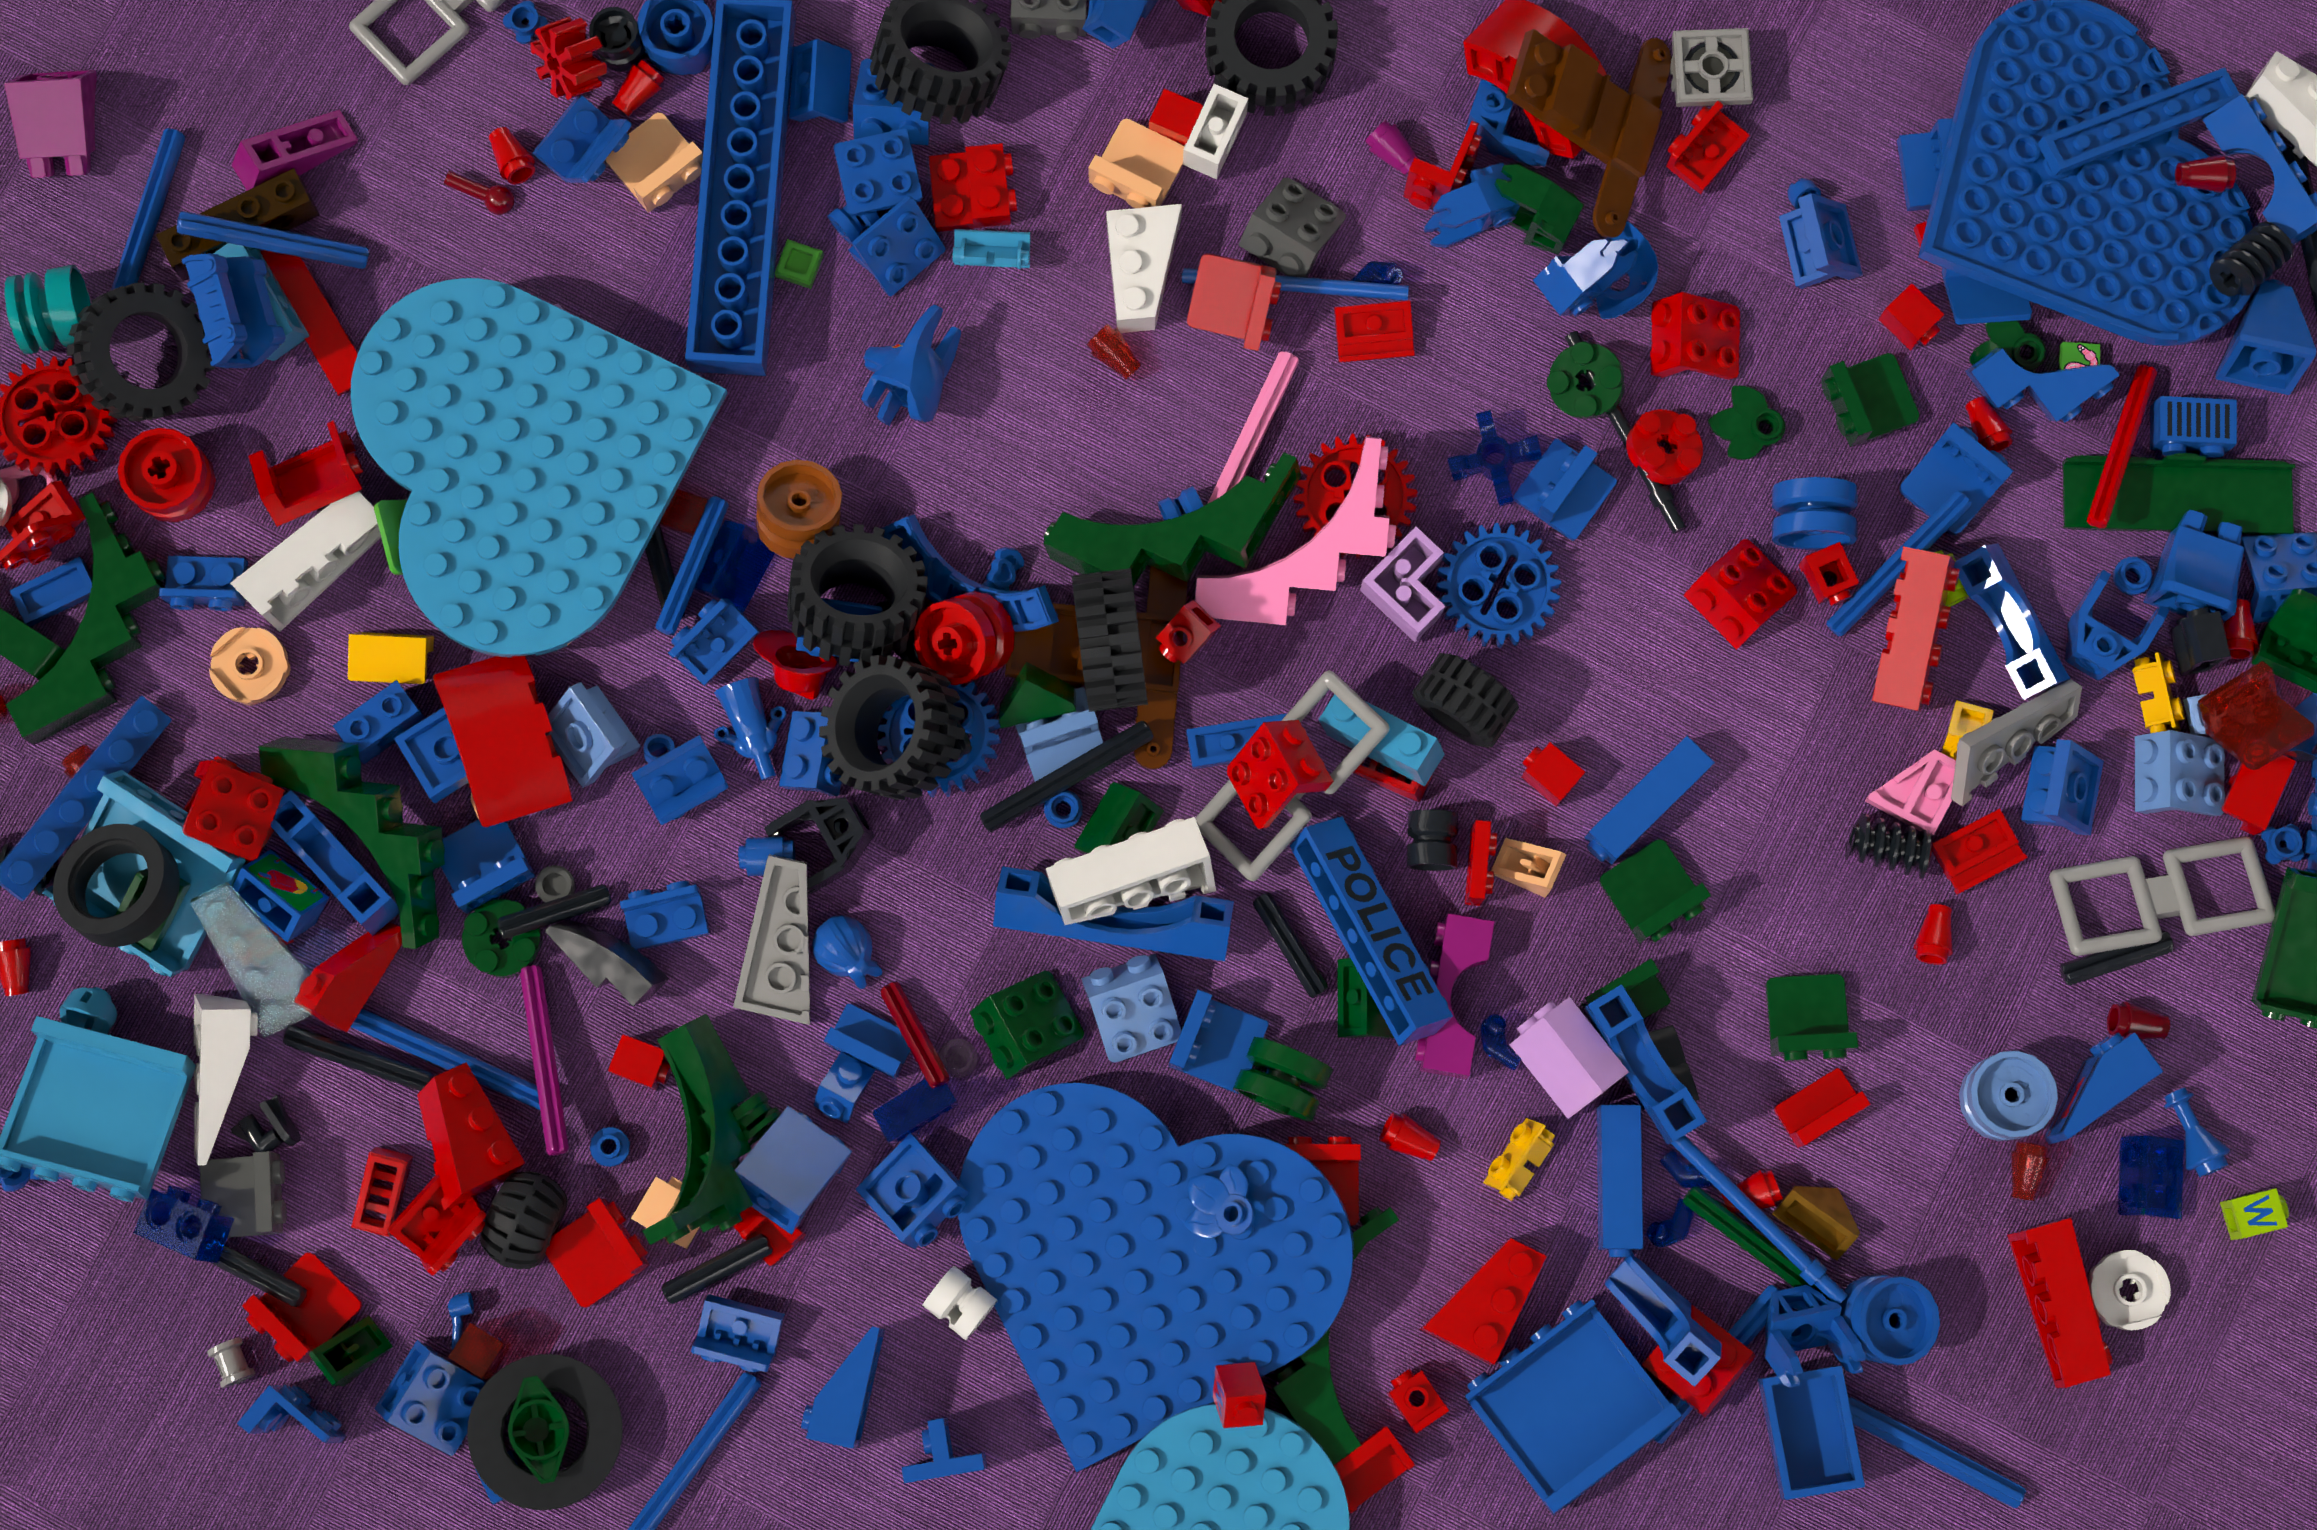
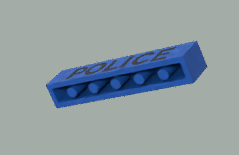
M1342 816L1305 827L1292 842L1290 848L1398 1046L1436 1034L1453 1015L1448 1008L1447 1001L1433 981L1428 967L1422 961L1413 945L1408 931L1403 927L1393 909L1391 900L1386 896L1377 880L1372 866L1367 862L1357 844L1353 832L1349 829Z

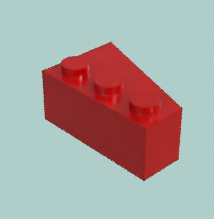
M467 1062L434 1076L417 1094L427 1140L432 1142L436 1160L433 1166L435 1175L439 1176L444 1194L441 1201L444 1211L503 1183L508 1176L516 1173L525 1164Z
M1512 1238L1506 1240L1420 1330L1489 1365H1495L1547 1256Z

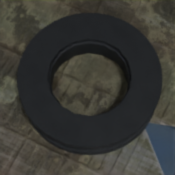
M539 1354L528 1356L503 1367L487 1381L479 1392L471 1409L468 1422L469 1451L475 1469L481 1479L502 1499L516 1506L532 1510L563 1508L591 1494L601 1485L612 1470L622 1442L621 1412L609 1385L596 1371L586 1364L562 1355ZM538 1376L549 1391L560 1392L574 1400L583 1412L587 1425L586 1444L578 1459L566 1469L558 1471L555 1482L541 1484L533 1473L514 1462L507 1453L503 1440L504 1422L515 1404L523 1378Z

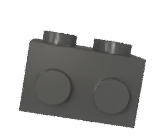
M1011 0L1010 18L1012 34H1019L1020 37L1026 39H1036L1041 35H1056L1057 38L1062 40H1075L1078 36L1086 37L1087 32L1082 28L1087 19V0Z
M1283 178L1252 213L1239 246L1287 276L1308 278L1320 251L1344 223L1346 214L1334 204L1306 189L1300 183L1290 178Z
M270 1151L254 1152L253 1156L210 1159L206 1165H200L202 1234L205 1238L222 1239L283 1234V1224L287 1220V1208L285 1200H282L281 1184L285 1182V1166L283 1160H280V1154Z

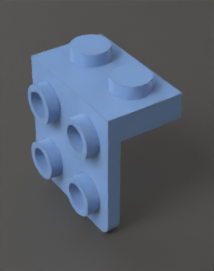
M2172 730L2135 736V812L2149 814L2180 810L2209 816L2222 815L2224 812L2221 808L2225 800V754L2223 742L2219 739Z
M1155 954L1149 956L1138 955L1128 960L1126 964L1114 968H1099L1093 971L1090 976L1081 978L1107 1057L1111 1062L1116 1063L1178 1041L1181 1034L1180 1024L1164 972Z

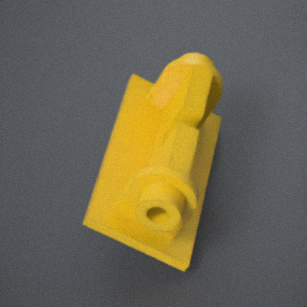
M2159 652L2155 653L2156 662L2151 663L2150 657L2134 660L2135 667L2132 668L2138 695L2151 692L2154 694V699L2140 702L2145 728L2150 729L2151 733L2167 731L2165 725L2171 724L2174 730L2181 731L2179 721L2185 720L2180 698H2173L2170 684L2176 682V677L2171 660L2164 661V656Z
M1526 1118L1523 1123L1513 1130L1510 1136V1143L1502 1155L1498 1156L1491 1163L1488 1169V1176L1483 1183L1499 1190V1193L1510 1201L1515 1196L1520 1197L1534 1176V1173L1524 1167L1525 1163L1528 1160L1539 1168L1554 1146L1552 1141L1555 1135L1545 1129L1546 1126L1544 1124Z

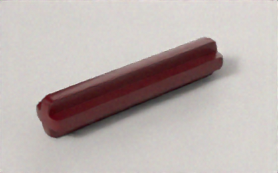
M897 981L885 985L881 989V996L929 1086L937 1088L949 1081V1074L903 988Z

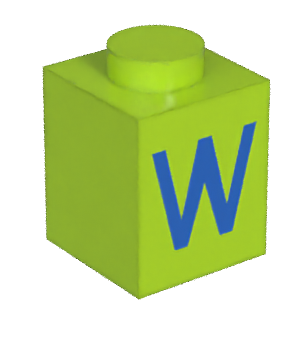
M2277 1188L2220 1202L2231 1240L2243 1239L2288 1227L2286 1221L2289 1217L2288 1206L2284 1197L2278 1195Z

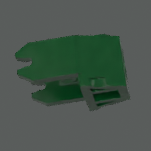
M1519 164L1504 165L1501 172L1509 177L1511 181L1508 182L1497 178L1494 185L1502 197L1520 205L1515 215L1516 218L1508 224L1527 233L1524 244L1559 255L1584 204L1574 194L1562 189L1553 181Z

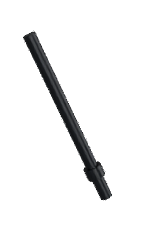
M1574 331L1565 337L1569 347L1574 346L1576 343L1584 342L1578 331ZM1588 371V374H1585L1593 389L1596 385L1592 381L1595 374L1592 371ZM1618 404L1607 416L1626 448L1627 435L1632 427ZM1639 465L1637 470L1650 492L1648 498L1654 509L1661 511L1673 534L1685 529L1687 526L1673 503L1675 497L1669 486H1664L1646 477L1648 473Z

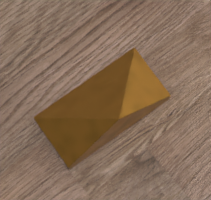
M1794 1186L1772 1213V1215L1836 1261L1860 1234L1838 1188Z

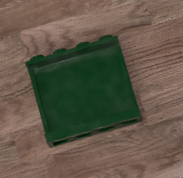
M2287 867L2251 1001L2262 1010L2261 1015L2280 1021H2284L2286 1016L2300 1018L2301 1024L2316 1029L2317 873Z

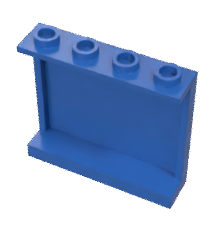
M1593 1299L1585 1305L1581 1300L1575 1302L1562 1313L1565 1318L1564 1321L1554 1328L1550 1324L1542 1327L1530 1337L1533 1341L1531 1346L1523 1352H1520L1518 1348L1513 1349L1499 1361L1502 1368L1490 1377L1486 1372L1480 1374L1467 1385L1470 1392L1465 1395L1466 1401L1553 1516L1682 1417L1674 1404L1668 1402L1597 1310Z

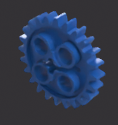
M1495 523L1492 533L1488 534L1483 525H1480L1477 530V538H1474L1471 533L1466 531L1463 535L1465 545L1453 541L1451 548L1456 555L1444 553L1442 561L1449 567L1438 568L1437 575L1446 579V581L1437 583L1435 590L1446 593V595L1439 599L1445 606H1450V609L1445 614V620L1456 617L1458 622L1454 631L1458 632L1465 627L1468 628V641H1471L1479 634L1482 635V646L1485 647L1491 637L1495 638L1498 648H1502L1505 638L1509 637L1511 643L1517 646L1520 633L1528 640L1532 639L1534 635L1532 625L1537 629H1544L1546 624L1541 616L1552 618L1555 611L1548 604L1558 603L1560 596L1551 592V590L1559 588L1561 580L1550 578V576L1555 574L1559 567L1558 565L1546 564L1552 552L1546 551L1540 554L1538 549L1542 543L1541 539L1534 541L1532 544L1527 542L1528 530H1525L1518 537L1515 536L1514 525H1510L1507 533H1501L1499 524ZM1484 553H1493L1498 556L1500 565L1495 568L1486 567L1481 562L1480 556ZM1509 557H1515L1516 562L1511 568L1503 588L1499 590L1486 615L1481 614L1480 610L1492 590L1493 583L1498 580ZM1521 570L1528 571L1533 576L1534 583L1529 586L1520 585L1516 581L1514 574ZM1468 585L1476 586L1481 590L1482 598L1477 601L1468 600L1464 596L1462 589ZM1501 603L1512 605L1516 610V616L1511 619L1502 618L1497 612V605Z
M971 682L965 688L964 683L947 687L957 690L960 696V700L953 705L969 712L967 720L961 725L967 735H972L970 739L972 751L964 755L957 762H947L946 765L952 771L947 778L935 777L939 786L932 791H927L932 798L935 797L938 788H942L945 795L950 797L952 785H957L962 792H965L964 780L968 778L978 784L979 780L975 772L980 769L989 773L990 769L985 763V759H997L998 757L996 752L990 748V745L1001 743L1000 737L991 733L1000 728L999 720L990 719L997 713L994 705L985 706L989 697L985 692L976 695L978 687L974 682ZM909 695L903 696L891 704L892 710L885 711L882 716L887 724H882L878 727V733L885 736V738L877 741L878 748L880 750H887L881 755L887 764L897 761L906 750L913 735H905L906 730H914L915 721H913L915 708L913 700Z

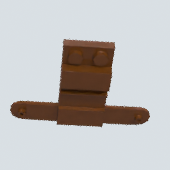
M1532 29L1525 32L1506 97L1606 164L1593 210V223L1597 232L1602 237L1607 239L1615 238L1625 228L1639 178L1645 176L1663 113L1659 108L1671 68L1672 58L1670 50L1658 38H1650L1643 42L1627 93L1610 81L1611 76L1609 74L1605 76L1597 72L1599 62L1573 44L1561 48L1537 30Z
M1150 566L1146 613L1137 612L1148 705L1137 706L1136 723L1145 721L1151 729L1154 738L1152 741L1134 750V757L1137 763L1143 768L1150 770L1165 766L1172 754L1181 665L1180 660L1176 663L1171 662L1160 652L1159 646L1162 643L1156 637L1177 615L1179 610L1186 605L1188 583L1153 566ZM1052 603L1059 622L1038 629L1015 632L1014 649L1006 663L1005 677L1017 678L1025 663L1028 662L1074 687H1081V685H1085L1075 605ZM1178 631L1177 635L1183 640V632Z

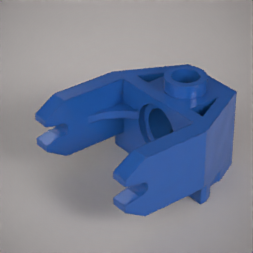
M1481 80L1469 114L1466 131L1471 121L1479 123L1477 135L1482 136L1481 142L1488 147L1489 152L1493 156L1501 155L1532 166L1545 167L1549 151L1538 145L1510 137L1505 129L1514 102L1506 97L1507 94L1503 90L1486 80Z
M1504 163L1471 171L1465 186L1440 197L1433 208L1434 213L1437 214L1432 215L1423 229L1425 233L1435 230L1440 232L1439 235L1430 241L1431 246L1447 248L1476 236L1493 226L1495 228L1502 227L1516 218L1515 215L1520 205L1502 197L1494 185L1497 178L1508 182L1511 181L1509 177L1501 172Z
M1609 239L1593 240L1574 256H1556L1533 281L1559 316L1573 314L1577 317L1593 305L1592 300L1609 289L1634 268L1638 252L1632 251L1625 256L1622 255V251L1629 243L1628 239L1614 241Z
M2105 570L2097 574L2067 624L2069 635L2068 642L2066 643L2065 661L2097 681H2100L2144 653L2169 613V609L2161 605L2159 609L2157 608L2140 635L2132 640L2126 639L2093 618V605L2111 576Z
M1808 1285L1772 1292L1765 1324V1359L1783 1385L1790 1388L1800 1386L1797 1375L1803 1372L1795 1351L1828 1345L1844 1369L1852 1374L1863 1372L1859 1361L1866 1359L1861 1342L1840 1315L1842 1307L1836 1302L1827 1300L1822 1293Z

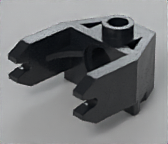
M848 798L807 800L772 821L764 828L768 837H776L804 821H815L834 859L827 868L808 878V895L849 873L873 839L875 834L856 801ZM846 822H848L849 827H848L847 831L844 832V831H843L844 824H845Z

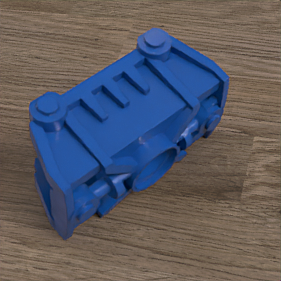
M196 254L182 259V264H185L190 278L187 286L195 296L199 317L205 332L202 340L205 345L208 344L212 357L210 362L212 367H255L265 361L285 342L286 337L283 327L277 326L264 281V276L267 273L264 260L248 256L225 258L224 256H219V254ZM240 348L244 359H241L240 352L238 351Z

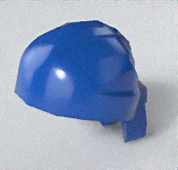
M843 915L832 916L815 931L812 942L813 954L817 962L829 973L840 977L849 976L859 989H865L867 985L866 974L874 977L882 975L881 967L877 962L871 960V936L867 928L855 918Z

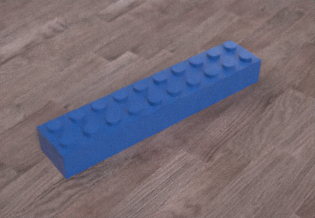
M716 0L685 360L691 372L766 376L796 26V15L792 0Z

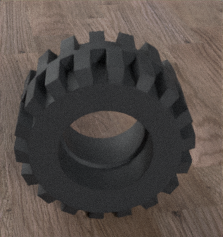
M1439 653L1412 694L1420 708L1439 725L1473 745L1486 748L1494 746L1519 710L1518 703L1513 695L1497 679L1470 661L1447 653Z

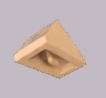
M1505 838L1491 871H1494V876L1545 898L1554 885L1566 854L1561 851Z

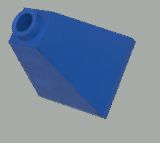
M2276 279L2265 280L2258 287L2216 371V380L2286 395L2291 394L2316 356V347L2292 287L2285 286L2283 282Z

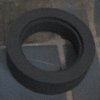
M130 824L102 826L81 837L62 858L54 877V903L61 918L89 941L107 947L130 945L152 934L171 913L179 893V869L169 850L145 830ZM125 853L142 855L147 863L148 879L142 895L135 904L125 912L113 917L100 918L90 915L86 906L85 893L90 878L99 866L116 855Z

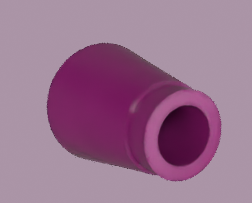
M1386 119L1365 140L1371 147L1368 151L1400 171L1404 176L1408 173L1414 157L1419 159L1396 124L1391 125Z

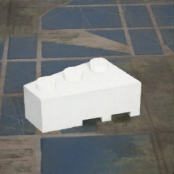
M2276 51L2254 80L2245 98L2248 102L2256 99L2267 115V118L2262 120V122L2271 131H2280L2295 146L2292 151L2300 159L2306 156L2317 167V75Z
M1182 204L1106 211L1117 333L1155 330L1181 222Z

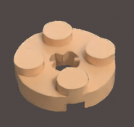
M240 627L228 631L218 639L210 655L212 660L209 671L215 687L230 700L248 706L264 702L276 695L283 687L291 671L288 655L283 644L269 631L261 628ZM245 657L250 660L258 658L257 670L252 674L247 672L243 675L240 672L239 668L244 667L240 662Z

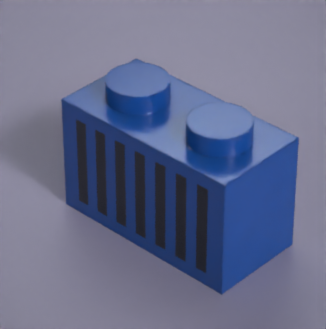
M2160 396L2150 406V450L2162 451L2164 456L2198 452L2200 456H2206V458H2220L2237 444V400Z

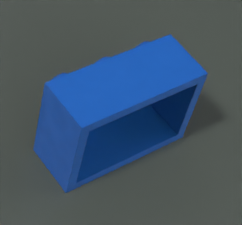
M1842 1366L1803 1371L1802 1374L1797 1375L1800 1386L1792 1388L1783 1385L1777 1375L1758 1378L1780 1498L1789 1500L1865 1487Z

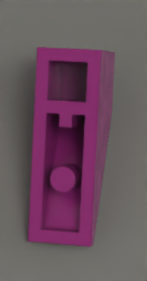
M339 109L240 141L232 167L248 191L293 168L300 176L357 144L358 139Z

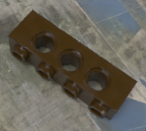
M294 168L200 213L201 215L288 231L320 215L304 182ZM177 225L156 234L171 267L183 281L189 279L187 267L185 264H182L183 258L196 254H213L227 243L179 234L176 228Z

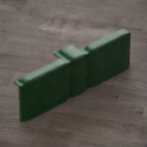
M2190 453L2167 455L2163 460L2148 457H2130L2109 522L2105 528L2099 529L2096 526H2090L2087 523V517L2107 456L2080 455L2066 458L2062 462L2064 529L2172 532L2178 527L2184 513L2188 510H2194L2208 517L2203 533L2216 534L2218 525L2221 522H2229L2241 526L2242 534H2294L2292 470L2295 468V464L2269 460H2206V456Z

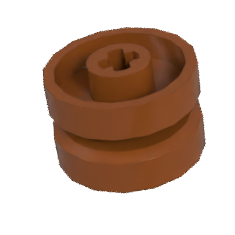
M796 459L781 462L769 469L759 482L757 492L756 528L760 540L770 551L784 558L794 559L796 553L800 555L801 546L807 540L814 544L815 534L824 530L828 537L832 536L833 527L840 526L842 492L838 480L827 468L813 461Z

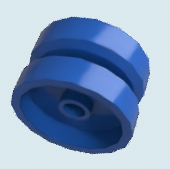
M1831 477L1795 478L1774 484L1772 487V508L1780 513V515L1772 521V542L1785 548L1820 550L1838 542L1841 543L1842 547L1855 543L1858 539V520L1849 512L1858 506L1856 484L1844 479Z
M1875 1274L1861 1276L1850 1283L1844 1290L1848 1296L1839 1304L1842 1307L1840 1315L1861 1342L1866 1356L1865 1360L1897 1366L1912 1364L1927 1355L1936 1342L1940 1327L1938 1306L1931 1292L1918 1281L1903 1276Z

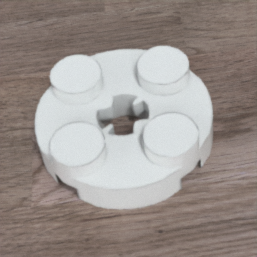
M2136 1250L2110 1253L2103 1257L2097 1265L2093 1266L2089 1272L2088 1285L2093 1305L2102 1322L2108 1326L2121 1330L2147 1328L2158 1321L2165 1309V1305L2169 1303L2171 1288L2165 1270L2157 1261ZM2125 1279H2131L2130 1284L2136 1283L2139 1292L2133 1294L2134 1300L2131 1302L2125 1300L2126 1296L2121 1297L2119 1288L2123 1287L2122 1281Z

